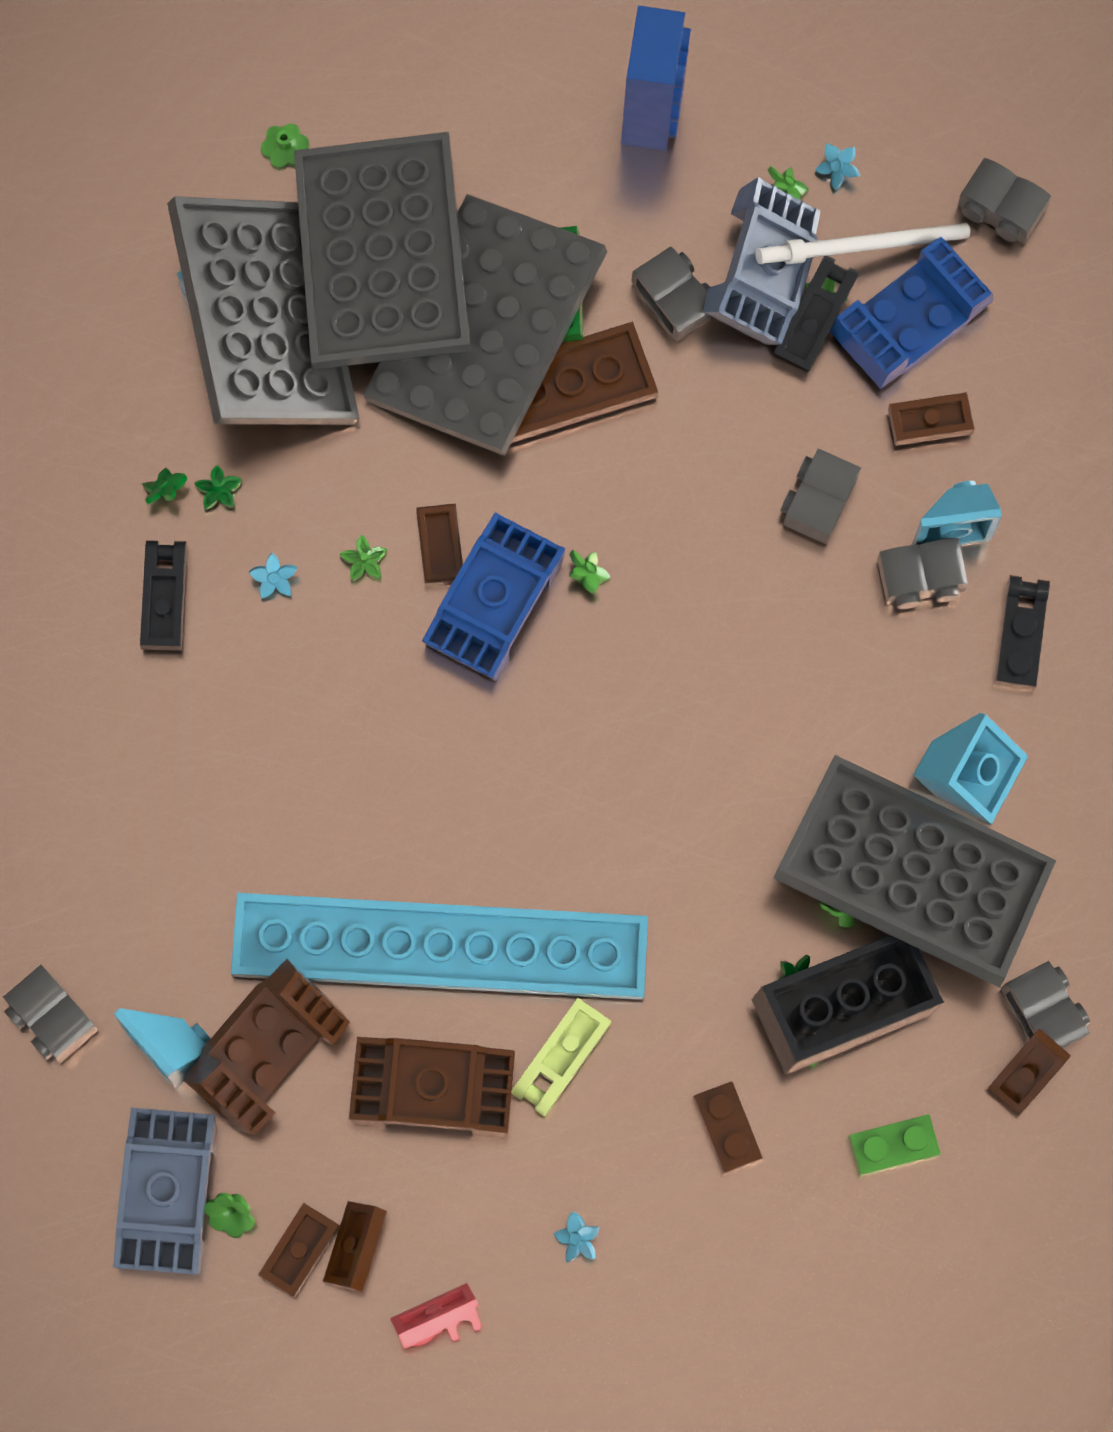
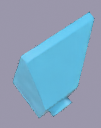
M963 481L953 485V488L948 489L922 517L912 545L950 538H958L960 545L991 541L1002 513L989 484L976 485L975 481Z
M979 713L934 739L930 743L913 776L938 798L985 823L992 824L1025 764L1028 755L986 714Z
M119 1008L114 1013L122 1029L175 1089L184 1083L183 1079L200 1058L202 1048L211 1039L198 1023L190 1027L182 1018Z

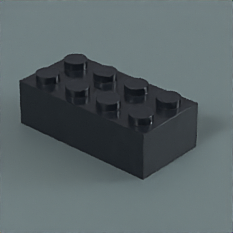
M892 935L764 985L751 999L785 1074L929 1017L944 1003L919 948Z

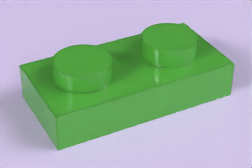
M930 1114L848 1136L859 1177L941 1155Z

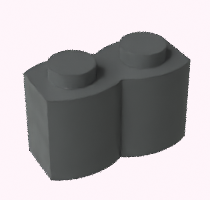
M983 158L960 194L958 206L962 209V213L971 221L976 223L983 221L993 225L996 228V233L1003 239L1010 242L1017 240L1025 243L1048 208L1051 195L1038 185L1024 178L1017 177L1001 164Z
M670 246L632 272L631 282L642 299L655 312L664 328L677 342L713 317L703 312L707 291L710 286L705 282L701 284L693 276L692 273L695 270L688 256L683 252L678 254Z
M819 448L813 459L806 456L796 477L801 479L802 483L797 492L789 490L780 511L786 514L783 525L827 545L858 480L861 467Z
M958 538L896 547L879 552L877 560L887 605L897 604L898 609H908L920 605L921 599L935 597L937 602H948L958 599L960 593L966 590L968 582Z
M1049 961L1016 977L1001 987L1008 1005L1021 1023L1028 1040L1040 1028L1064 1049L1089 1034L1087 1026L1090 1025V1019L1087 1012L1080 1003L1074 1004L1067 993L1070 985L1065 973L1058 966L1054 968Z
M39 965L3 996L9 1005L4 1010V1013L19 1030L25 1025L28 1026L36 1035L30 1042L46 1060L53 1055L61 1063L98 1031L93 1022L42 965Z

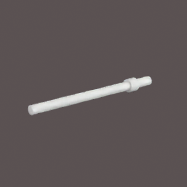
M967 223L805 243L802 239L784 241L783 245L757 248L755 257L758 264L781 261L788 265L804 263L806 258L932 243L941 236L945 241L967 239L970 236V227Z

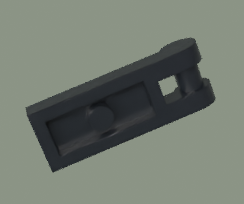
M830 256L823 257L800 301L797 312L789 323L782 344L778 345L774 351L775 354L808 371L860 274L859 271L851 267L846 270L834 263L835 259ZM826 278L840 284L835 295L821 288Z
M146 540L140 647L143 650L182 651L187 541H174V545H159V541ZM159 561H173L172 569L158 568Z
M1009 575L994 685L1030 691L1035 690L1050 581L1037 579L1036 583L1022 581L1020 576ZM1019 597L1032 598V608L1019 607Z

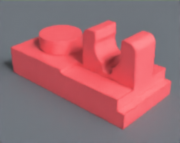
M468 1283L390 1318L404 1349L428 1343L434 1338V1335L443 1332L445 1328L450 1338L456 1341L460 1339L456 1327L462 1320L470 1321L475 1331L481 1328V1323L475 1309L479 1305Z

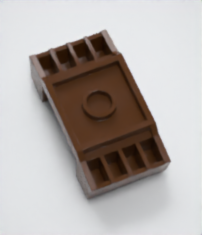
M286 959L265 981L254 987L202 1048L200 1058L183 1081L238 1131L256 1134L276 1113L264 1101L318 1038L334 1045L350 1021L319 988Z
M357 1037L349 1120L356 1125L385 1128L386 1123L468 1130L472 1131V1136L502 1138L508 1134L515 1050L403 1038Z

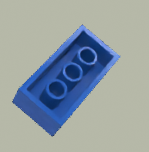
M638 5L626 77L621 145L666 151L668 137L676 138L691 28L684 27L685 12Z

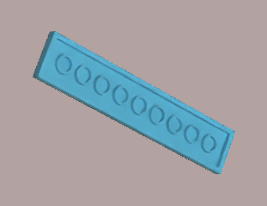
M237 893L231 976L267 979L288 959L310 981L644 1000L648 916Z

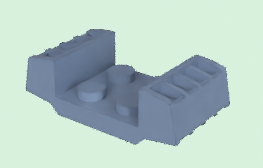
M759 177L742 187L735 199L731 215L742 220L743 224L727 278L724 283L708 288L703 312L766 345H781L791 318L798 310L813 258H806L804 263L789 265L784 261L758 264L755 252L757 248L783 245L784 241L802 239L804 243L818 241L816 231L821 211L807 205L804 201L796 199L791 194L783 192L776 186L770 185Z
M131 1107L117 1213L113 1268L198 1275L201 1272L204 1251L202 1232L210 1157L214 1155L217 1125L215 1114Z

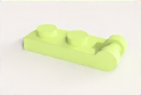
M577 998L518 1080L511 1094L519 1100L527 1099L536 1106V1112L546 1117L607 1031L612 1021ZM539 1075L552 1082L546 1093L534 1085Z

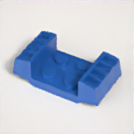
M941 236L921 250L918 262L869 301L862 304L858 299L837 316L830 333L848 351L877 386L882 389L899 375L909 371L964 328L972 318L993 302V293Z
M495 512L442 600L422 642L496 681L509 660V649L544 587H550L562 565L566 548Z

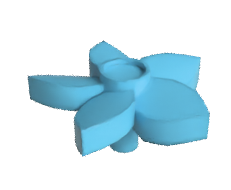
M829 143L826 144L824 153L828 161L821 163L815 171L820 174H831L832 187L834 190H837L842 185L844 176L849 178L860 176L857 168L849 164L854 160L856 151L855 147L845 148L840 151L838 147Z
M271 552L266 560V567L256 566L249 570V574L256 581L261 582V599L270 596L275 588L280 593L291 596V586L286 579L295 574L298 566L283 565L280 567L278 557Z
M576 1212L570 1214L567 1220V1228L554 1233L559 1242L563 1244L569 1243L566 1250V1262L576 1259L580 1252L586 1258H596L594 1247L589 1240L597 1237L599 1227L585 1226L583 1218Z

